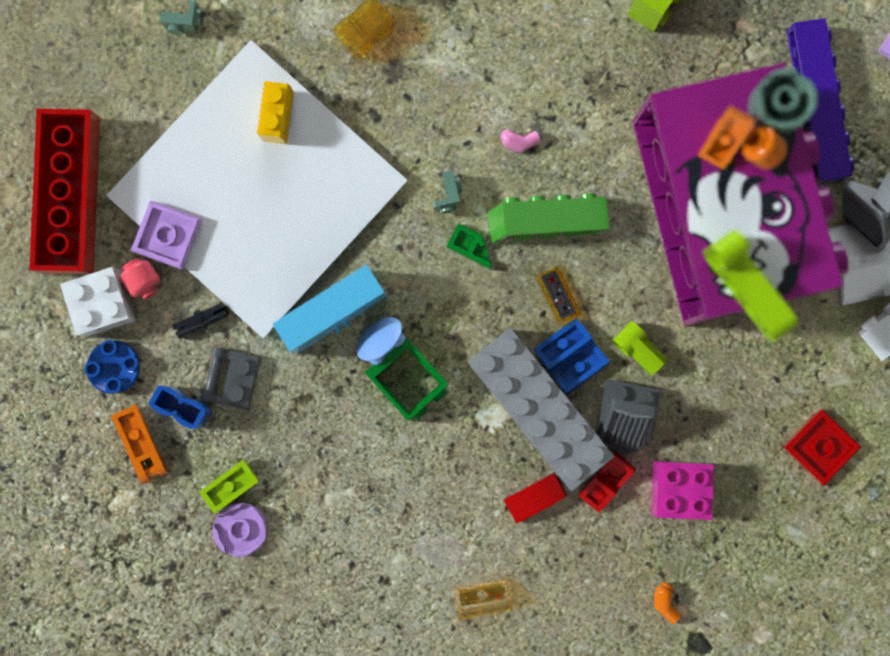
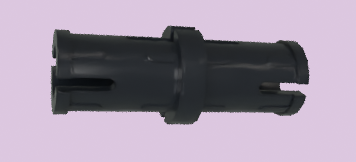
M220 302L202 312L200 310L195 311L193 316L172 324L173 329L177 330L175 334L179 339H183V337L200 329L205 331L209 325L228 318L229 314L228 311H225V305L223 302Z

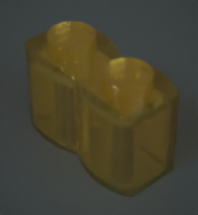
M367 0L352 14L339 22L332 31L347 52L355 59L358 56L363 58L373 49V43L379 39L384 41L390 37L395 25L392 18L377 0Z

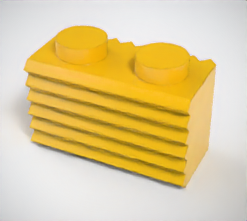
M265 81L263 83L265 87L262 88L264 92L262 93L263 98H261V109L259 110L261 114L258 115L260 119L258 120L259 125H257L258 130L256 132L263 142L287 144L294 96L293 89L290 84Z

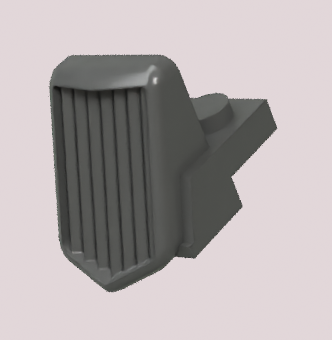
M890 171L885 178L881 177L876 188L851 180L847 181L842 196L843 217L875 247L881 249L885 247L890 239Z
M606 379L595 431L606 447L619 454L638 452L645 446H649L657 418L659 389Z

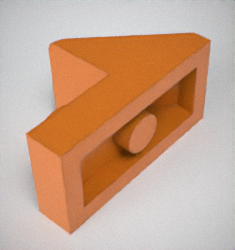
M729 105L721 119L717 120L698 156L724 170L753 127L756 119Z

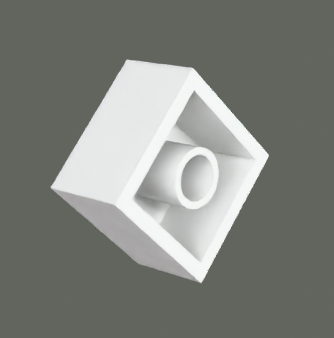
M110 267L60 284L76 336L87 338L137 321L129 294L119 280L122 273L121 270Z

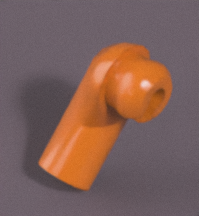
M663 582L654 592V606L673 625L680 619L681 614L671 606L672 594L674 593L673 586Z

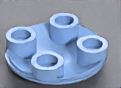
M386 317L370 325L357 342L356 353L358 357L364 361H370L373 365L381 363L386 354L394 347L400 346L405 340L401 322L394 317Z

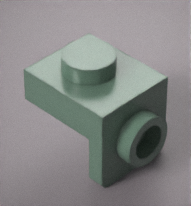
M190 0L188 14L161 11L160 22L169 33L174 35H184V32L198 34V27L203 24L204 12L196 0Z
M453 170L442 172L447 199L433 202L434 212L440 211V214H446L456 211V207L460 206L458 193L463 192L460 177H454Z

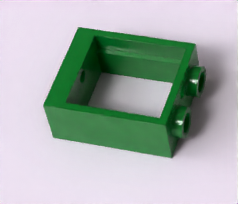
M406 336L404 342L386 354L381 363L372 365L364 372L408 421L412 418L415 421L419 420L428 411L425 406L429 402L434 400L437 403L448 393L445 388L449 384ZM407 350L412 353L439 383L436 388L410 411L378 377Z

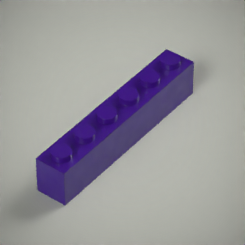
M826 18L795 22L786 31L792 68L813 83L817 94L816 107L807 121L802 124L803 133L813 132L819 145L820 160L817 165L812 166L816 184L845 181L853 176L854 161L851 156L849 157L848 146L850 144V136L848 131L845 130L843 122L845 119V108L843 104H840L841 84L835 75L836 56L834 52H831V28L827 26Z

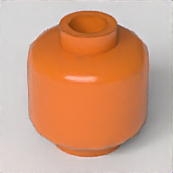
M763 125L749 131L743 140L742 152L746 159L758 168L771 169L784 159L787 152V143L773 128Z

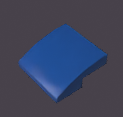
M577 318L533 349L566 395L572 393L610 365V361L598 348L592 336Z

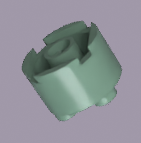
M786 68L771 72L754 88L749 97L748 112L750 117L756 119L754 123L755 128L765 125L773 128L780 135H786L796 130L807 121L816 107L817 94L815 87L809 79L804 78L800 75V72L794 69Z

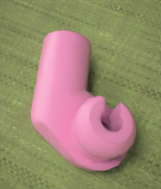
M507 129L500 135L502 144L507 149L517 153H522L541 143V139L536 131L523 137Z

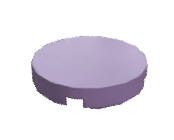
M238 502L228 505L218 513L212 532L214 541L221 551L235 557H244L253 554L261 548L267 537L268 525L266 517L259 508L251 503Z

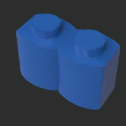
M157 386L149 401V405L156 412L166 416H173L179 424L190 429L204 428L213 412L206 403L197 399H189L182 390L172 386Z

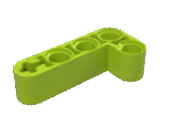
M733 229L705 249L703 255L762 333L771 342L775 343L799 324L798 320L747 253L751 250V247L746 238L738 230Z

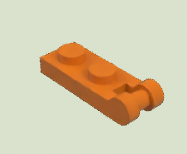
M135 404L111 415L140 482L144 485L152 481V478L157 475L163 476L168 474L167 464L159 452L139 405ZM151 458L153 466L146 468L143 461Z

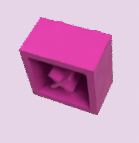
M653 461L651 515L656 518L712 520L714 464Z

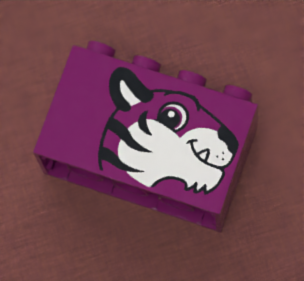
M785 62L649 94L632 121L684 326L746 312L703 255L705 249L733 229L738 230L746 238L751 247V250L747 253L784 302L842 287L841 275H845L849 271V260L845 247L840 241H831L826 220L834 217L832 195L826 186L817 187L812 166L817 165L820 160L819 145L813 132L803 133L802 127L799 126L793 132L781 135L786 140L787 152L784 159L771 169L758 168L747 160L742 152V143L724 170L698 156L717 120L721 119L728 106L730 105L749 115L748 101L751 92L771 72L786 69Z

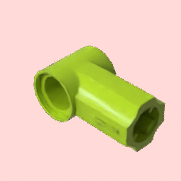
M630 321L612 340L620 351L628 357L631 356L650 376L657 372L668 360L648 340L647 334L633 321Z

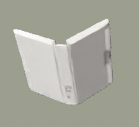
M851 224L828 228L831 241H840L843 244L849 260L848 273L841 275L843 283L841 287V305L889 296L890 239L885 247L881 249L875 247Z

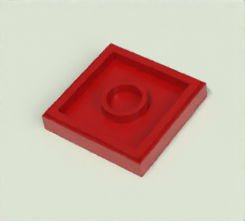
M819 409L782 448L822 486H825L855 455L861 446L823 409Z

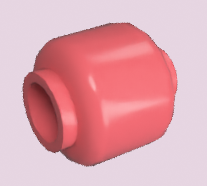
M137 258L121 268L122 273L119 280L132 298L142 297L146 300L158 292L156 287L160 284L161 278L149 261H141Z

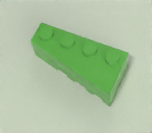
M595 193L580 195L578 199H571V195L555 196V200H546L545 196L530 197L529 201H520L519 197L505 198L501 204L488 212L491 244L500 243L506 237H513V242L534 238V234H538L540 239L558 237L560 233H564V237L600 234L609 230L606 197L597 198Z

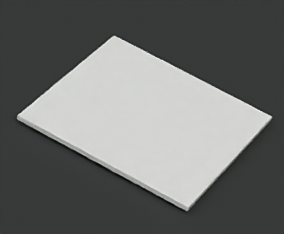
M250 40L106 196L139 226L142 223L150 201L200 218L202 222L185 268L264 339L274 328L273 323L284 317L408 180ZM265 81L290 84L293 89L294 96L287 144L263 142L256 132L258 130L257 125H259L258 120L260 119L258 115L261 114L259 110L261 109V98H263L262 93L264 92L262 88L265 87L263 85Z

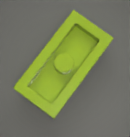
M243 459L200 490L199 493L212 512L216 514L260 482V480L246 460Z

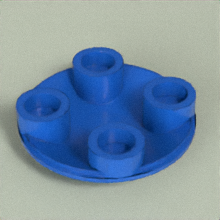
M106 340L91 352L84 367V372L97 390L107 394H117L126 391L135 383L140 371V361L137 353L130 345L121 341Z

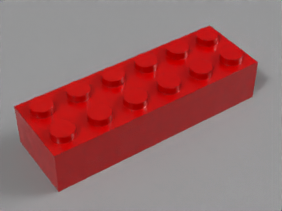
M36 108L29 271L39 274L89 275L94 273L100 117L91 109Z

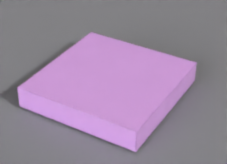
M150 201L131 251L183 270L202 220Z

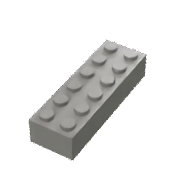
M511 328L467 362L570 491L574 490L614 457Z

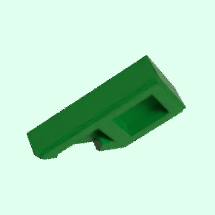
M458 223L446 248L490 270L492 264L483 236Z

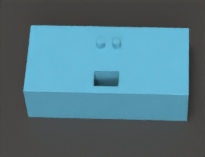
M366 264L273 323V326L289 352L298 354L333 331L336 333L341 332V326L349 327V321L378 304L387 296Z

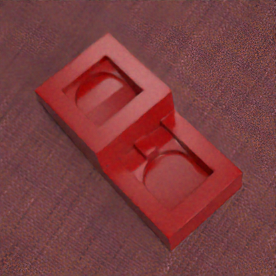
M616 451L613 453L614 457L595 473L578 495L598 513L616 496L617 491L636 471V467Z
M553 472L533 482L528 487L506 497L504 502L517 524L554 505L568 495L556 473Z

